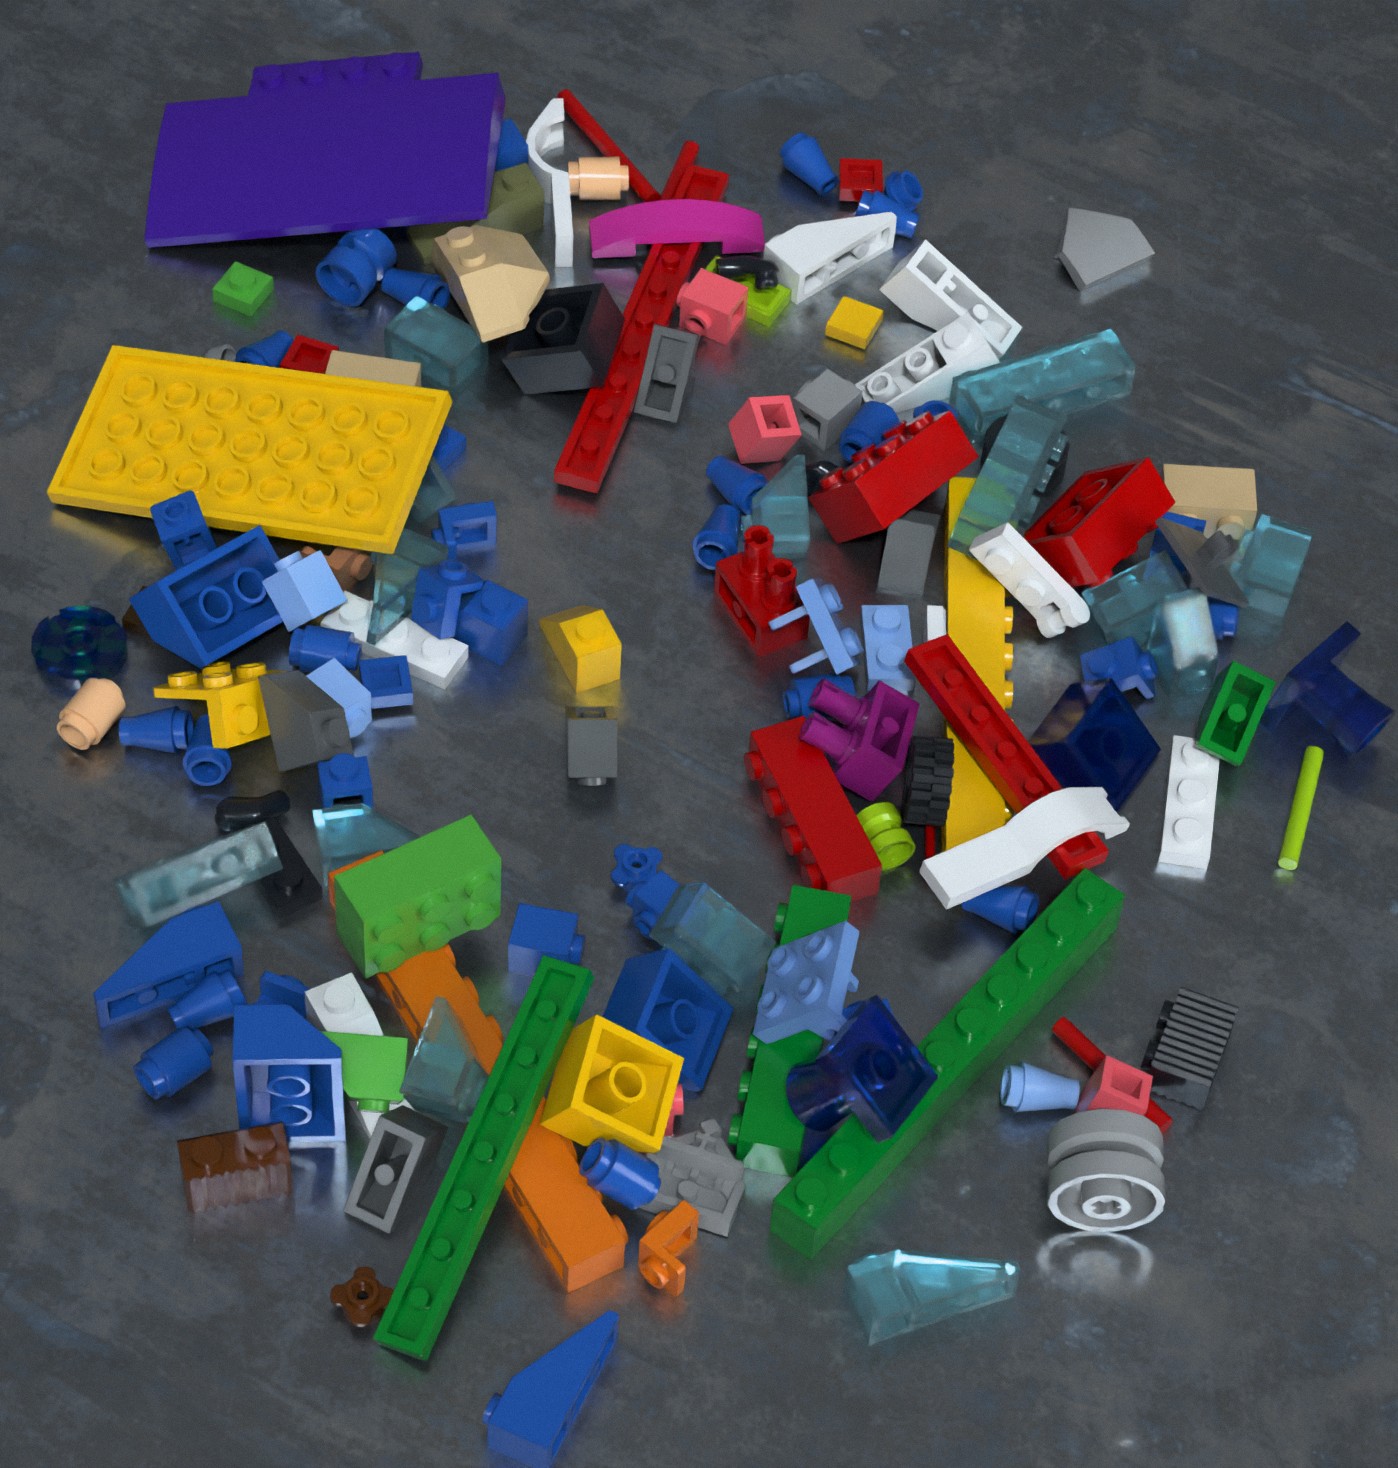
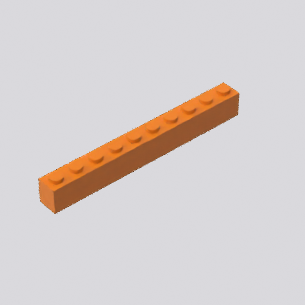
M382 850L328 873L329 902L334 910V876L384 854ZM447 943L438 950L425 951L405 960L402 965L393 971L379 972L374 976L467 1128L503 1047V1035L496 1019L492 1015L485 1016L479 1007V996L471 979L467 976L461 978L455 968L454 954ZM543 1096L503 1188L568 1294L624 1267L625 1244L629 1242V1238L621 1219L616 1214L610 1216L603 1206L602 1193L588 1186L587 1178L580 1175L579 1166L576 1162L578 1159L572 1141L540 1125L546 1104V1099Z

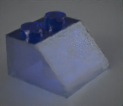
M1112 677L1070 684L1028 740L1031 747L1063 789L1068 787H1103L1108 794L1106 799L1116 812L1161 750Z

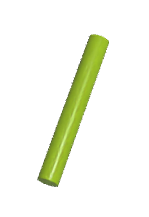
M1308 746L1304 752L1278 860L1279 866L1286 870H1294L1298 866L1324 756V751L1317 746Z

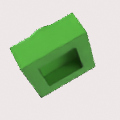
M235 261L212 288L213 301L252 317L274 290V280L270 275Z

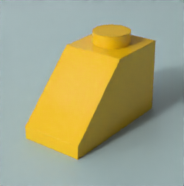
M580 605L539 618V625L576 693L620 679L622 644L603 609Z

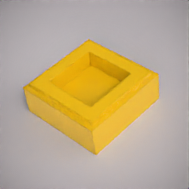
M843 296L826 324L825 335L865 350L883 321L884 310Z

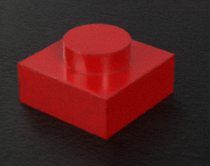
M840 158L838 170L839 201L860 202L864 190L872 193L878 190L883 193L882 160Z
M297 334L279 367L325 374L332 350L339 351V347Z

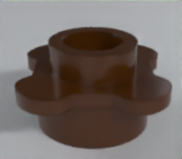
M370 1267L357 1268L354 1271L353 1278L343 1285H335L330 1292L332 1304L342 1307L344 1316L357 1327H364L378 1320L394 1292L392 1288L384 1287L375 1278V1271ZM365 1293L368 1297L365 1300H360L358 1295Z

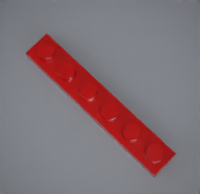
M948 634L908 649L904 662L1016 814L1038 799L1063 789ZM1091 831L1068 839L1049 852L1047 857L1065 880L1079 874L1084 868L1090 869L1104 863L1109 850L1096 832Z

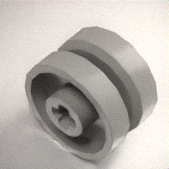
M1115 1109L1081 1111L1059 1120L1049 1130L1047 1139V1164L1051 1169L1048 1178V1206L1053 1215L1070 1226L1089 1231L1112 1232L1133 1229L1144 1225L1162 1213L1165 1204V1178L1161 1172L1164 1161L1163 1135L1158 1125L1145 1116L1126 1110Z

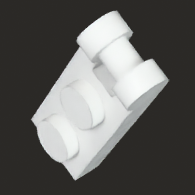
M1008 522L974 538L969 551L1037 619V626L1042 635L1052 638L1062 634L1066 630V626L1075 628L1089 620L1090 611L1086 602Z

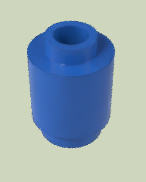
M865 402L841 433L839 451L843 458L850 464H854L851 456L871 443L878 446L885 441L882 433L900 422L895 411L889 405L882 402Z
M307 625L306 629L295 628L289 647V665L298 666L300 672L311 673L335 658L349 672L350 670L357 671L359 660L361 659L362 644L355 642L354 632L313 625Z
M836 672L791 679L789 689L783 690L782 695L783 707L787 718H798L801 716L807 718L815 711L829 721H837L824 712L809 706L810 697L816 685L823 678L856 697L851 677L849 675L839 676V674L836 675Z
M181 1026L140 1055L141 1061L133 1066V1071L142 1088L153 1099L158 1100L164 1095L171 1097L212 1068L210 1056L214 1054L209 1040L200 1030L195 1029L191 1031L187 1027Z
M597 1138L587 1148L580 1162L579 1173L587 1178L588 1186L630 1210H635L642 1204H649L660 1189L661 1179L658 1177V1164L616 1139L607 1141L604 1138Z

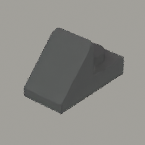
M654 324L634 413L674 423L679 422L695 382V377H692L691 373L701 335Z
M910 509L889 525L877 587L923 596L938 532L940 515Z

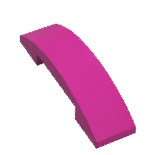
M696 199L644 202L619 208L589 220L592 258L635 257L636 244L720 241L722 254L764 252L765 247L761 215L723 202Z

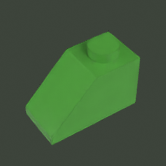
M320 1031L341 1049L345 1101L358 1102V1111L371 1113L389 1112L390 1104L398 1105L403 1102L408 1038Z

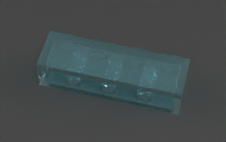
M1108 329L1095 334H1086L1069 342L1056 346H1047L1030 354L1017 358H1008L1000 363L978 370H969L955 376L952 379L949 405L957 412V422L973 445L983 442L986 430L996 419L1009 413L1030 412L1053 420L1129 396L1136 364L1113 330Z
M1019 394L1017 395L958 516L947 547L977 559L969 551L974 538L1006 522L1022 537L1024 536L1026 529L1019 527L1021 520L1030 524L1041 499L1033 494L1035 490L1045 492L1055 467L1048 465L1050 459L1059 462L1069 437L1061 434L1068 418L1067 415Z

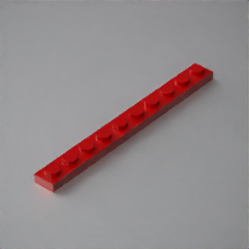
M688 164L673 199L722 202L729 186V174ZM704 242L653 244L622 314L625 321L604 386L589 389L554 469V483L598 493L636 404L654 324L669 327L677 308L676 300L682 285L688 282Z

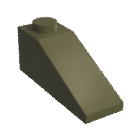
M523 163L494 172L487 219L420 224L410 227L407 230V237L423 264L432 263L431 256L434 238L445 235L456 227L479 225L518 234H526L542 229L544 227V190L528 164Z

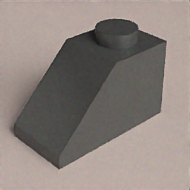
M295 670L258 676L279 772L314 767L318 765L317 762L330 761L335 755L340 753L354 755L344 708L302 672Z
M565 706L568 778H577V784L605 785L606 778L617 777V717L614 707Z
M404 1105L380 1115L343 1211L387 1233L393 1232L430 1176L448 1127Z

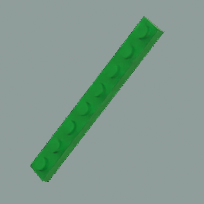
M543 955L374 1334L373 1339L380 1346L427 1362L595 979L590 969Z

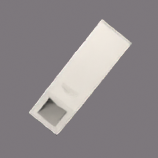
M969 312L865 377L856 383L855 386L863 391L862 398L865 402H882L889 405L895 413L922 406L928 401H940L967 393L1002 371L1004 367Z

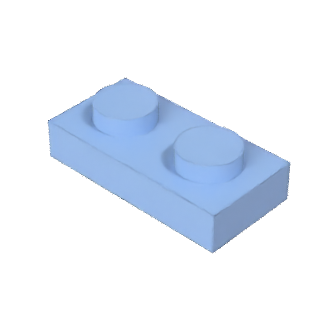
M861 605L860 625L867 691H870L879 680L897 691H914L916 677L904 662L908 649L913 648L908 605Z

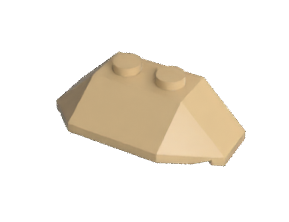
M474 225L470 227H456L448 231L447 234L434 238L431 256L433 265L442 280L448 284L450 293L481 342H487L525 329L530 320L529 314L538 305L550 282L549 272L523 234Z

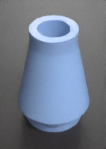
M1020 1061L1017 1066L1006 1065L1001 1078L1000 1101L1003 1106L1012 1107L1013 1112L1062 1108L1074 1110L1079 1099L1078 1079L1067 1078Z

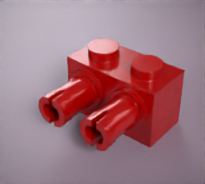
M763 525L751 526L745 531L743 552L716 562L714 593L758 657L808 638L810 623L809 615L773 631L768 623L804 604L795 586L797 577L796 567L793 568V563L790 560L774 556L772 553L774 536Z

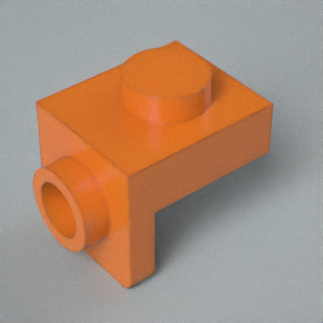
M685 1200L681 1201L672 1211L663 1210L655 1216L647 1227L646 1234L639 1242L638 1266L641 1274L652 1286L658 1289L663 1287L674 1297H677L684 1291L686 1274L685 1265L676 1257L697 1239L699 1212Z

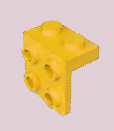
M227 661L212 662L201 668L202 673L197 674L195 671L173 673L167 676L168 683L153 687L154 698L207 700L213 748L228 749L271 735L258 676L287 671L266 670V664L261 662L239 665L236 669H231L230 662Z

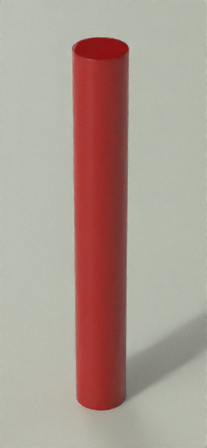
M691 140L684 142L659 200H672L688 164L693 165L699 152V145Z
M1060 1018L1052 1027L1051 1031L1095 1072L1106 1055L1068 1018ZM1149 1097L1148 1109L1144 1116L1158 1125L1161 1133H1163L1171 1126L1173 1119Z

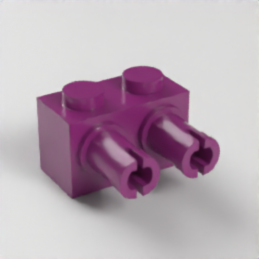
M823 678L814 688L809 706L836 719L843 724V728L813 711L803 723L799 739L833 757L835 763L833 772L839 783L873 802L903 769L920 703L880 680L865 696L857 698Z

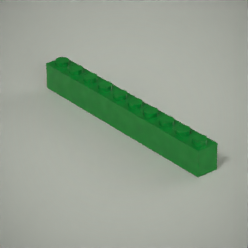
M1084 868L774 1197L769 1230L811 1261L1117 929L1125 894Z

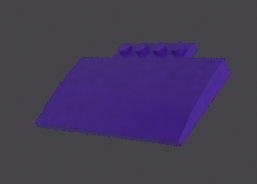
M420 52L391 53L366 57L354 56L345 59L312 60L303 63L270 64L254 67L248 96L166 103L158 137L148 200L144 237L146 246L151 248L487 219L506 101L499 74L487 73L421 80L423 62Z

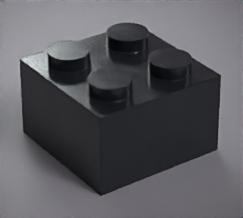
M604 283L546 289L538 305L529 314L530 320L525 329L510 334L501 360L524 395L603 387L625 321L624 316Z

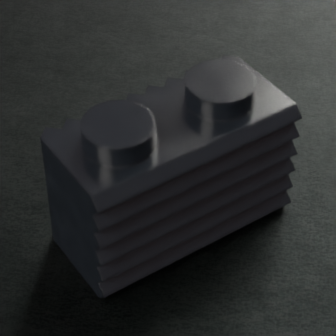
M1180 987L1175 1003L1165 1000L1156 1025V1029L1164 1031L1160 1042L1150 1039L1141 1064V1068L1149 1071V1074L1153 1076L1150 1092H1155L1158 1096L1165 1095L1167 1099L1174 1098L1178 1103L1184 1102L1187 1106L1194 1105L1197 1110L1203 1109L1232 1032L1239 1007Z

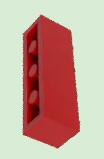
M805 716L751 731L749 751L744 754L747 774L752 781L758 780L763 790L764 806L770 818L776 817L782 827L781 834L785 849L790 856L796 855L801 865V877L804 886L851 895V902L878 894L882 864L823 751L799 739L801 727L806 720Z

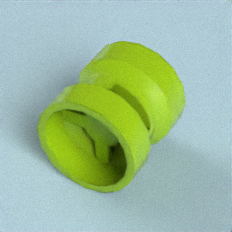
M890 802L872 804L856 815L882 864V871H887L904 864L914 854L916 846L909 832L900 827L902 818L894 804Z

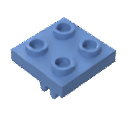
M813 578L796 586L804 605L768 623L773 631L809 615L824 649L789 665L792 674L829 658L836 675L860 665L861 663L857 655L863 653L864 649L852 626L844 628L837 612L844 609L834 585L832 583L824 585L821 578Z
M843 921L772 949L767 963L768 970L762 996L757 1006L758 1013L753 1035L764 1043L769 1044L807 1029L826 1040L833 1039L835 1030L843 1035L848 1034L850 1023L842 1015L847 990L856 992L859 985V980L851 973L860 931L847 921Z

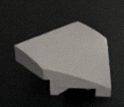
M1068 208L1063 220L1065 224L1059 247L1055 251L1054 258L1061 259L1078 290L1081 292L1149 261L1155 252L1131 219L1090 210Z
M715 1118L701 1122L699 1130L672 1139L663 1137L660 1151L646 1154L645 1157L654 1161L659 1166L658 1177L661 1179V1185L655 1198L649 1204H642L638 1208L659 1214L663 1210L672 1211L681 1201L685 1200L699 1212L698 1228L728 1237L745 1193L746 1185L742 1180L745 1166L741 1160L734 1159L721 1138L722 1129Z

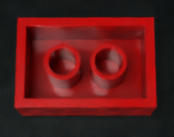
M951 410L932 416L930 411H927L909 423L906 420L896 423L882 433L885 441L878 446L871 443L853 454L851 459L854 464L845 470L842 466L838 467L819 480L822 487L809 496L808 499L836 544L885 529L979 458Z
M1140 458L1085 471L1032 524L1022 537L1072 588L1086 584L1092 588L1103 584L1113 575L1112 568L1120 560L1129 557L1138 549L1139 545L1137 542L1145 534L1158 528L1155 521L1162 517L1176 502L1150 458Z

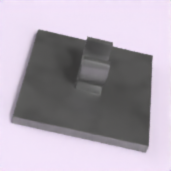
M1162 517L1155 521L1204 595L1243 608L1250 604L1223 564V562L1232 558L1240 550L1231 534L1225 537L1222 531H1218L1207 540L1203 533Z

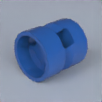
M378 228L350 230L345 233L336 247L332 248L318 264L316 278L328 296L345 306L354 307L360 305L375 288L377 280L381 281L386 271L394 266L397 261V252L393 243Z

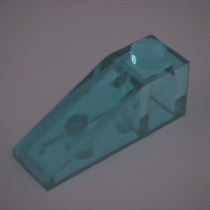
M404 527L394 554L372 551L370 563L374 565L370 584L367 643L375 646L412 613V603L415 596L419 568L439 565L441 561L447 560L449 546Z
M260 822L161 858L112 880L130 925L149 927L279 871L283 867L266 823Z
M894 1250L882 1255L879 1253H869L859 1257L852 1265L847 1266L843 1293L869 1346L1014 1297L1021 1270L1016 1261L906 1250Z

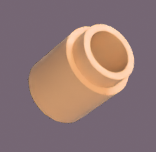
M578 157V161L567 162L570 196H578L579 200H620V191H628L629 189L628 165H620V157Z
M87 679L59 714L60 721L57 723L56 728L61 738L69 745L80 750H86L90 745L98 744L126 709L122 690L109 679Z

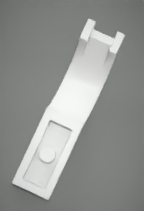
M552 98L528 131L526 140L528 145V166L544 190V202L551 204L555 267H572L573 225L569 172L557 170L541 159L549 150L564 145L563 123H558L564 121L563 98Z
M1068 787L1052 792L1031 803L1015 815L1005 826L924 860L919 873L947 910L1029 874L1041 859L1068 839L1085 832L1099 831L1107 840L1127 831L1130 823L1125 816L1117 814L1106 799L1108 794L1103 787Z

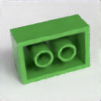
M468 815L334 876L336 932L365 979L379 972L393 971L402 965L405 960L425 951L438 950L445 946L449 940L470 930H481L500 917L502 859L472 815Z

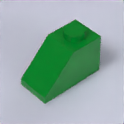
M1233 660L1215 678L1199 716L1195 747L1239 767L1242 764L1276 681Z

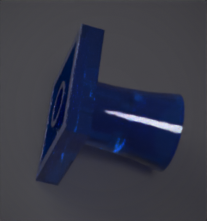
M1346 621L1287 673L1265 707L1259 722L1272 733L1302 706L1328 732L1347 758L1351 760L1376 738L1393 718L1396 711L1370 695L1339 669L1361 635L1354 626Z
M878 995L862 1001L815 1060L800 1062L790 1070L786 1082V1092L793 1113L809 1129L818 1132L828 1131L844 1118L855 1113L876 1142L880 1143L895 1135L939 1076Z

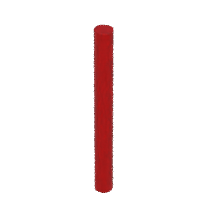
M569 89L562 90L557 95V98H563L564 110L604 157H620V165H628L629 186L643 202L658 201L660 194L572 92Z

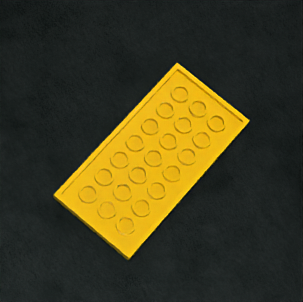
M112 345L50 483L47 494L52 503L153 518L150 511L152 505L184 492L193 491L208 527L248 532L260 525L267 536L394 554L452 405V399L446 390Z

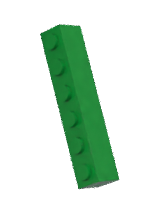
M792 885L789 903L779 902L774 932L782 933L780 945L770 943L765 973L768 970L767 963L772 949L843 921L848 922L852 896ZM761 985L758 1002L762 996L764 985ZM752 1027L747 1057L755 1059L753 1071H742L737 1100L746 1103L743 1115L733 1113L728 1144L737 1146L736 1160H741L745 1168L794 1177L798 1172L824 1038L807 1029L766 1044L753 1035L754 1027Z

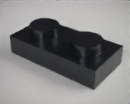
M275 817L231 837L234 853L278 920L323 899L321 885Z

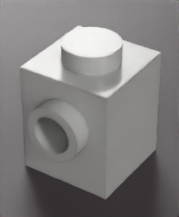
M828 368L814 381L808 380L805 382L798 394L793 398V408L802 433L801 436L826 451L840 438L841 433L861 408L863 391L858 389L851 381L843 379Z

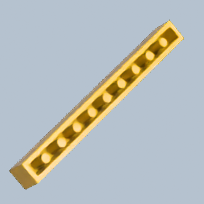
M953 476L948 480L944 505L943 608L946 609V634L950 636L1004 710L1011 709L1013 681L1005 680V671L1011 672L1013 661V643H1005V634L1010 635L1012 631L1013 607L1005 606V598H1011V593L969 551V548L975 537L1006 522L1011 525L1012 499H1004V480ZM944 715L942 716V738L953 739L954 775L951 783L952 794H950L947 820L945 825L941 827V853L1005 826L1013 818L1014 810Z

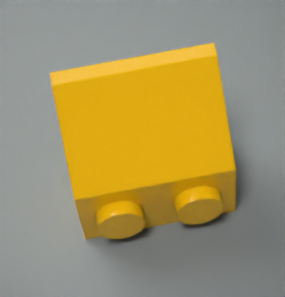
M596 1014L572 1029L556 1065L540 1125L583 1146L589 1147L597 1138H604L607 1141L616 1139L637 1152L656 1153L661 1149L684 1058Z

